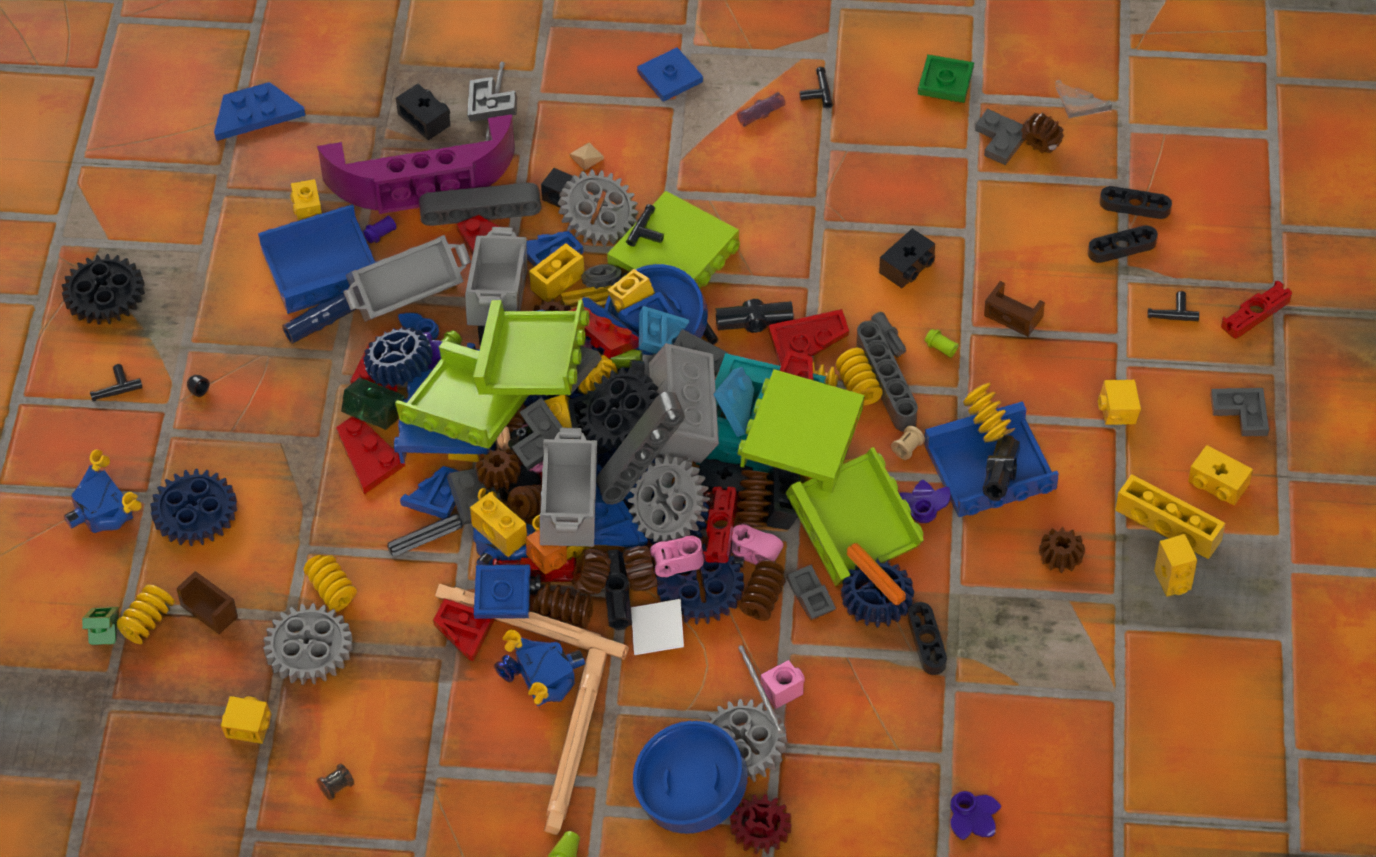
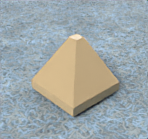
M590 143L570 153V157L584 171L604 159V156Z

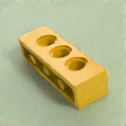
M1132 474L1118 492L1115 511L1167 538L1185 534L1193 552L1207 559L1212 556L1222 541L1225 522Z

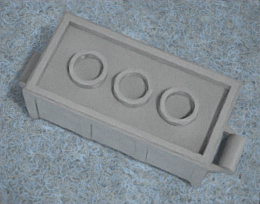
M492 227V230L486 236H476L465 293L467 325H486L491 300H502L504 311H521L528 270L527 238L517 237L512 227Z
M445 235L435 240L410 248L387 259H382L359 270L351 271L346 274L350 287L343 292L350 310L359 309L366 322L464 282L460 272L467 264L471 263L464 244H448ZM454 247L462 264L461 267L457 266L451 249Z
M666 343L650 361L649 377L658 386L657 392L659 394L669 391L677 395L685 418L658 454L662 455L663 459L665 456L683 458L685 461L702 463L719 444L716 398L713 395L716 391L714 356L711 353Z
M560 428V432L557 433L554 439L543 440L540 545L594 547L597 441L586 440L581 432V428Z

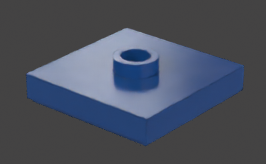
M678 47L637 66V73L663 102L703 83L701 73Z
M476 565L474 618L528 619L530 565Z

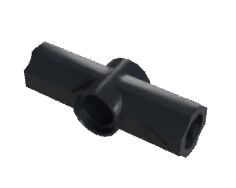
M750 299L745 301L742 306L715 308L718 331L745 328L748 332L758 333L765 330L769 325L794 320L791 301L764 304L759 299Z
M1004 435L1002 439L998 440L993 455H989L987 459L983 494L992 501H1000L1003 496H1006L1010 480H1015L1020 441H1017L1011 435Z
M608 550L606 554H608L611 561L609 566L611 570L608 574L609 579L606 580L604 587L609 627L615 630H625L628 626L632 625V615L624 553L618 550Z

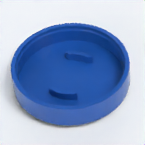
M653 264L635 269L649 278L655 293L659 291L662 293L676 316L689 319L685 330L702 338L707 325L708 309L705 298L694 279L685 271L670 265ZM609 295L605 304V310L619 319V313L616 311Z
M703 721L680 722L658 732L641 750L633 771L634 792L647 815L660 827L676 833H698L717 826L727 819L738 807L747 786V766L735 741L720 727Z

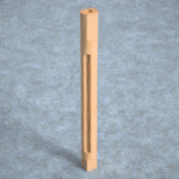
M439 584L435 597L441 600L445 598L474 608L475 593L458 587L451 588ZM529 611L528 619H495L588 651L591 648L606 652L607 655L625 660L629 648L627 645L603 638L601 634Z
M591 648L588 651L546 813L548 817L544 831L558 835L562 821L566 818L607 657L606 652Z

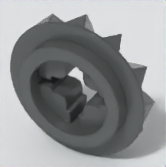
M596 265L582 274V283L586 284L587 287H595L596 289L613 286L621 279L622 272L620 268L613 265Z

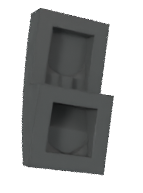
M812 565L787 574L786 579L792 591L811 620L836 610L825 585H821Z

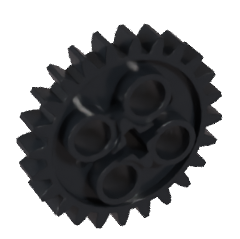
M106 254L104 259L96 255L95 261L86 258L87 264L83 265L78 262V270L70 269L71 276L64 277L66 283L62 284V296L66 308L70 309L72 316L77 314L80 321L86 317L88 324L94 319L97 320L98 325L101 324L103 319H106L107 323L111 324V319L114 317L121 321L120 315L130 316L129 308L137 310L136 302H142L141 295L145 294V284L140 269H136L135 263L129 265L128 258L120 261L119 255H116L113 260L110 259L109 254Z
M630 367L628 372L621 368L619 374L612 370L610 378L603 375L601 384L593 383L596 388L595 391H587L590 399L582 401L587 406V408L580 410V413L584 416L580 420L584 425L582 430L588 435L587 437L590 440L597 441V445L601 448L604 446L611 450L614 446L618 449L659 395L657 392L658 386L653 383V380L641 370L635 371L632 367Z

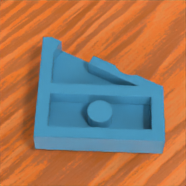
M643 306L639 312V349L657 354L666 343L673 344L676 341L681 330H685L689 319Z
M742 367L734 369L713 394L737 437L746 434L754 394L751 379L746 375Z

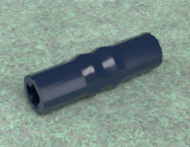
M343 292L283 324V331L287 339L294 344L357 309L350 310Z

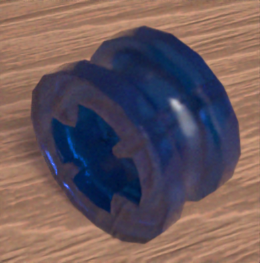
M504 655L501 658V662L494 664L496 672L507 682H512L514 675L518 676L521 673L518 663L508 655Z

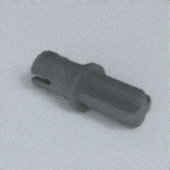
M884 312L874 314L870 321L878 324L892 354L895 357H900L906 352V347L897 335L898 330L890 324Z

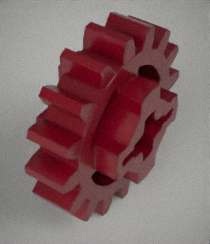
M755 794L752 795L751 802L745 798L742 799V807L738 806L734 810V815L730 817L731 835H735V843L744 842L743 850L745 851L753 847L754 854H758L760 849H764L765 853L769 854L770 847L772 846L779 850L780 841L787 843L788 833H791V813H787V806L785 804L778 806V798L768 801L767 794H764L762 800H758ZM747 817L748 820L745 821V826H742L744 818ZM777 822H779L780 826L778 830L775 831L774 828L777 827Z

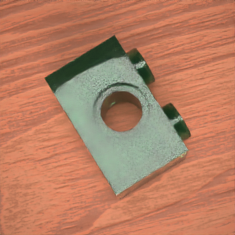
M359 377L344 389L341 412L386 430L399 420L395 402L397 400L403 402L405 395Z

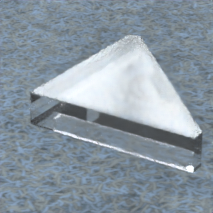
M1057 80L1055 83L1068 118L1112 110L1111 101L1097 99L1093 97L1094 94L1077 87L1073 89L1062 84L1061 80Z

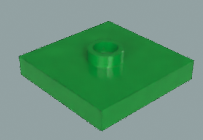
M927 54L917 95L965 103L974 70V62Z

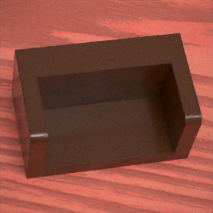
M1000 281L985 300L984 316L1029 337L1043 318L1045 302L1040 300L1034 309L1004 295L1005 283Z
M193 572L177 587L181 607L216 633L221 634L238 618L234 599L198 572Z

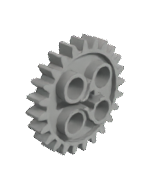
M590 170L588 176L584 171L580 173L579 177L574 175L571 181L566 182L558 201V205L561 206L558 213L564 215L562 223H570L567 230L575 229L574 237L576 238L583 235L584 243L589 238L592 239L594 246L598 240H601L603 246H606L609 240L612 244H615L636 223L637 220L635 218L638 214V211L635 210L638 203L631 201L635 194L626 192L629 186H621V178L616 181L612 180V173L608 177H604L603 170L600 171L599 175H595L593 170ZM602 191H605V198L600 206L594 225H592L590 221L597 208Z
M665 456L664 459L657 457L655 463H651L648 466V471L645 470L641 479H638L636 482L637 487L630 490L635 495L633 498L628 499V502L634 503V507L629 510V513L637 515L632 522L640 524L638 531L646 532V538H654L655 542L691 536L689 529L698 531L696 521L704 522L700 514L701 512L708 511L703 506V502L709 501L710 498L703 496V493L709 487L701 485L705 477L697 475L700 469L692 467V462L683 461V458ZM675 477V483L672 486V479ZM654 491V498L652 500L651 494ZM686 499V506L683 509V502ZM665 514L666 517H665V521H664V523H663V522H662V517H663V515Z
M312 603L310 609L306 610L305 606L301 604L300 611L296 612L293 607H290V615L281 612V621L272 620L274 628L266 629L268 636L264 637L265 647L263 648L268 665H272L274 673L280 672L281 679L289 675L290 682L294 683L297 678H300L302 685L306 683L307 679H311L312 683L316 684L317 677L327 681V673L336 676L335 667L343 669V660H350L349 651L353 650L352 634L349 624L344 623L342 615L336 616L335 609L327 613L326 605L316 610L315 603Z
M739 699L738 705L735 707L730 701L727 704L728 709L726 710L718 706L719 714L717 715L709 712L710 722H703L720 727L732 737L743 757H746L747 774L753 782L756 781V774L758 773L766 777V768L775 770L773 761L782 762L781 753L786 752L784 743H787L785 726L781 724L780 716L776 715L779 725L783 730L782 734H778L768 711H765L764 703L761 702L755 707L753 700H750L748 705L744 706L742 699ZM740 723H746L742 726H737ZM761 738H766V739L763 740V741H757V740H759V739H761Z

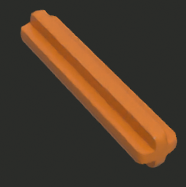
M854 543L847 548V556L894 605L904 602L906 593L858 543Z

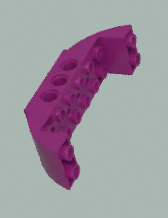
M512 114L488 118L490 141L348 164L345 163L342 142L317 146L322 179L328 188L339 198L365 209L377 210L379 214L419 208V198L425 193L490 187L504 174L514 155L515 142Z

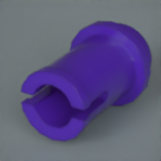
M386 216L374 225H367L363 233L369 243H377L381 237L392 230L394 231L396 224L392 217Z

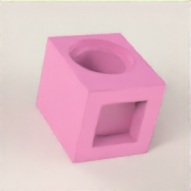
M789 660L761 674V685L768 700L775 709L803 695L804 675L798 667L794 668ZM782 682H787V683H789V684L783 685V684H780V683H782Z

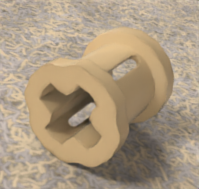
M910 425L904 429L903 436L891 444V448L899 458L907 460L912 456V451L925 442V437L918 428Z

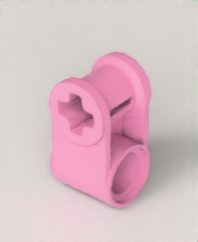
M744 524L733 528L731 553L735 557H744L745 561L755 565L761 560L775 562L783 548V542L777 536Z
M695 536L661 541L650 548V553L656 562L655 573L659 577H669L674 574L697 570L704 563L702 543Z

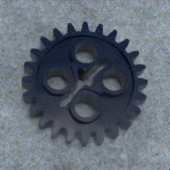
M195 469L193 475H189L188 471L184 470V477H180L175 473V480L173 482L165 479L166 487H157L159 494H153L154 503H150L151 516L156 530L160 529L162 537L168 535L170 542L178 538L179 545H182L185 540H189L190 546H193L195 540H199L200 544L204 545V538L208 537L211 541H214L213 534L224 535L222 527L230 529L229 520L236 519L234 512L238 511L233 487L227 484L226 478L220 480L218 473L210 477L209 470H205L202 475H199L198 469Z
M705 544L702 545L703 551H707ZM734 556L729 557L726 563L706 562L704 558L700 572L706 603L701 601L696 570L674 574L669 577L658 576L657 594L660 595V602L681 599V613L684 615V622L686 623L691 617L694 618L697 625L700 618H704L707 624H709L710 617L712 616L717 621H720L721 612L729 616V607L737 608V601L742 598V591H744V576L740 572V564H734Z

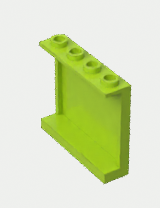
M665 191L653 204L655 211L651 214L645 227L663 233L664 239L662 243L640 237L634 247L629 246L626 240L632 232L634 224L607 253L608 264L620 269L624 268L629 272L647 265H670L689 274L699 288L705 287L709 283L711 276L717 270L722 269L726 259L731 254H735L739 249V229Z
M491 300L473 376L478 395H571L573 384L577 383L578 378L576 367L581 364L582 359L580 348L581 345H585L586 336L584 329L585 326L589 325V311L585 310L583 300H578L576 311H504L502 300Z
M444 340L439 346L441 360L407 403L399 400L395 402L399 419L406 424H412L430 432L434 431L452 439H459L474 446L489 449L529 395H478L473 376L479 351Z
M774 369L770 379L766 378L762 387L763 398H758L754 408L756 416L754 420H749L746 428L747 439L740 442L738 448V455L741 456L740 467L744 468L747 459L821 480L823 481L822 491L833 493L863 411L865 395Z
M874 447L870 448L866 454L842 465L833 493L822 491L823 481L814 478L804 483L799 481L791 485L786 492L835 587L842 584L846 577H850L849 569L855 570L856 564L847 556V548L852 544L858 543L874 561L878 558L880 563H885L888 559L890 561L917 548L924 541L922 528L911 517L909 504L906 500H902L898 493L896 480L889 476L885 469L886 464L883 456L877 453Z

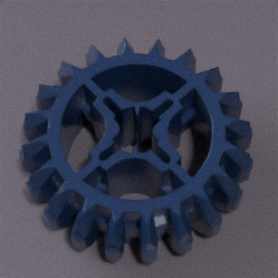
M403 326L400 330L393 328L391 332L387 333L384 331V335L381 337L376 336V341L369 343V348L364 351L365 356L363 357L365 369L371 379L376 384L381 383L383 387L390 384L393 388L397 384L403 386L408 381L413 383L415 377H421V372L428 371V365L432 364L433 350L429 339L426 338V335L421 330H415L413 327L406 329Z
M878 558L875 560L906 593V599L899 605H894L892 602L887 603L890 600L857 565L855 570L849 569L850 577H846L842 582L841 596L843 598L842 603L847 608L849 616L855 615L856 622L864 619L866 627L870 622H874L877 628L880 626V623L884 622L889 627L891 620L898 623L901 616H906L908 608L913 604L914 589L912 587L913 582L911 578H908L907 571H900L899 564L890 566L889 559L885 563H880Z

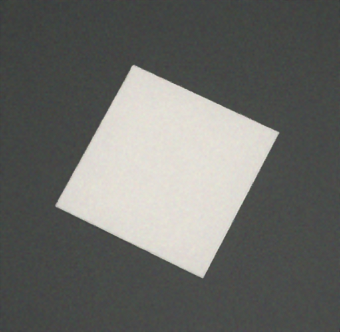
M681 599L631 607L634 655L684 647Z

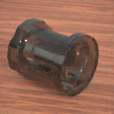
M339 764L336 766V770L328 776L318 778L317 783L323 794L329 800H332L337 792L346 786H353L354 779L343 764Z

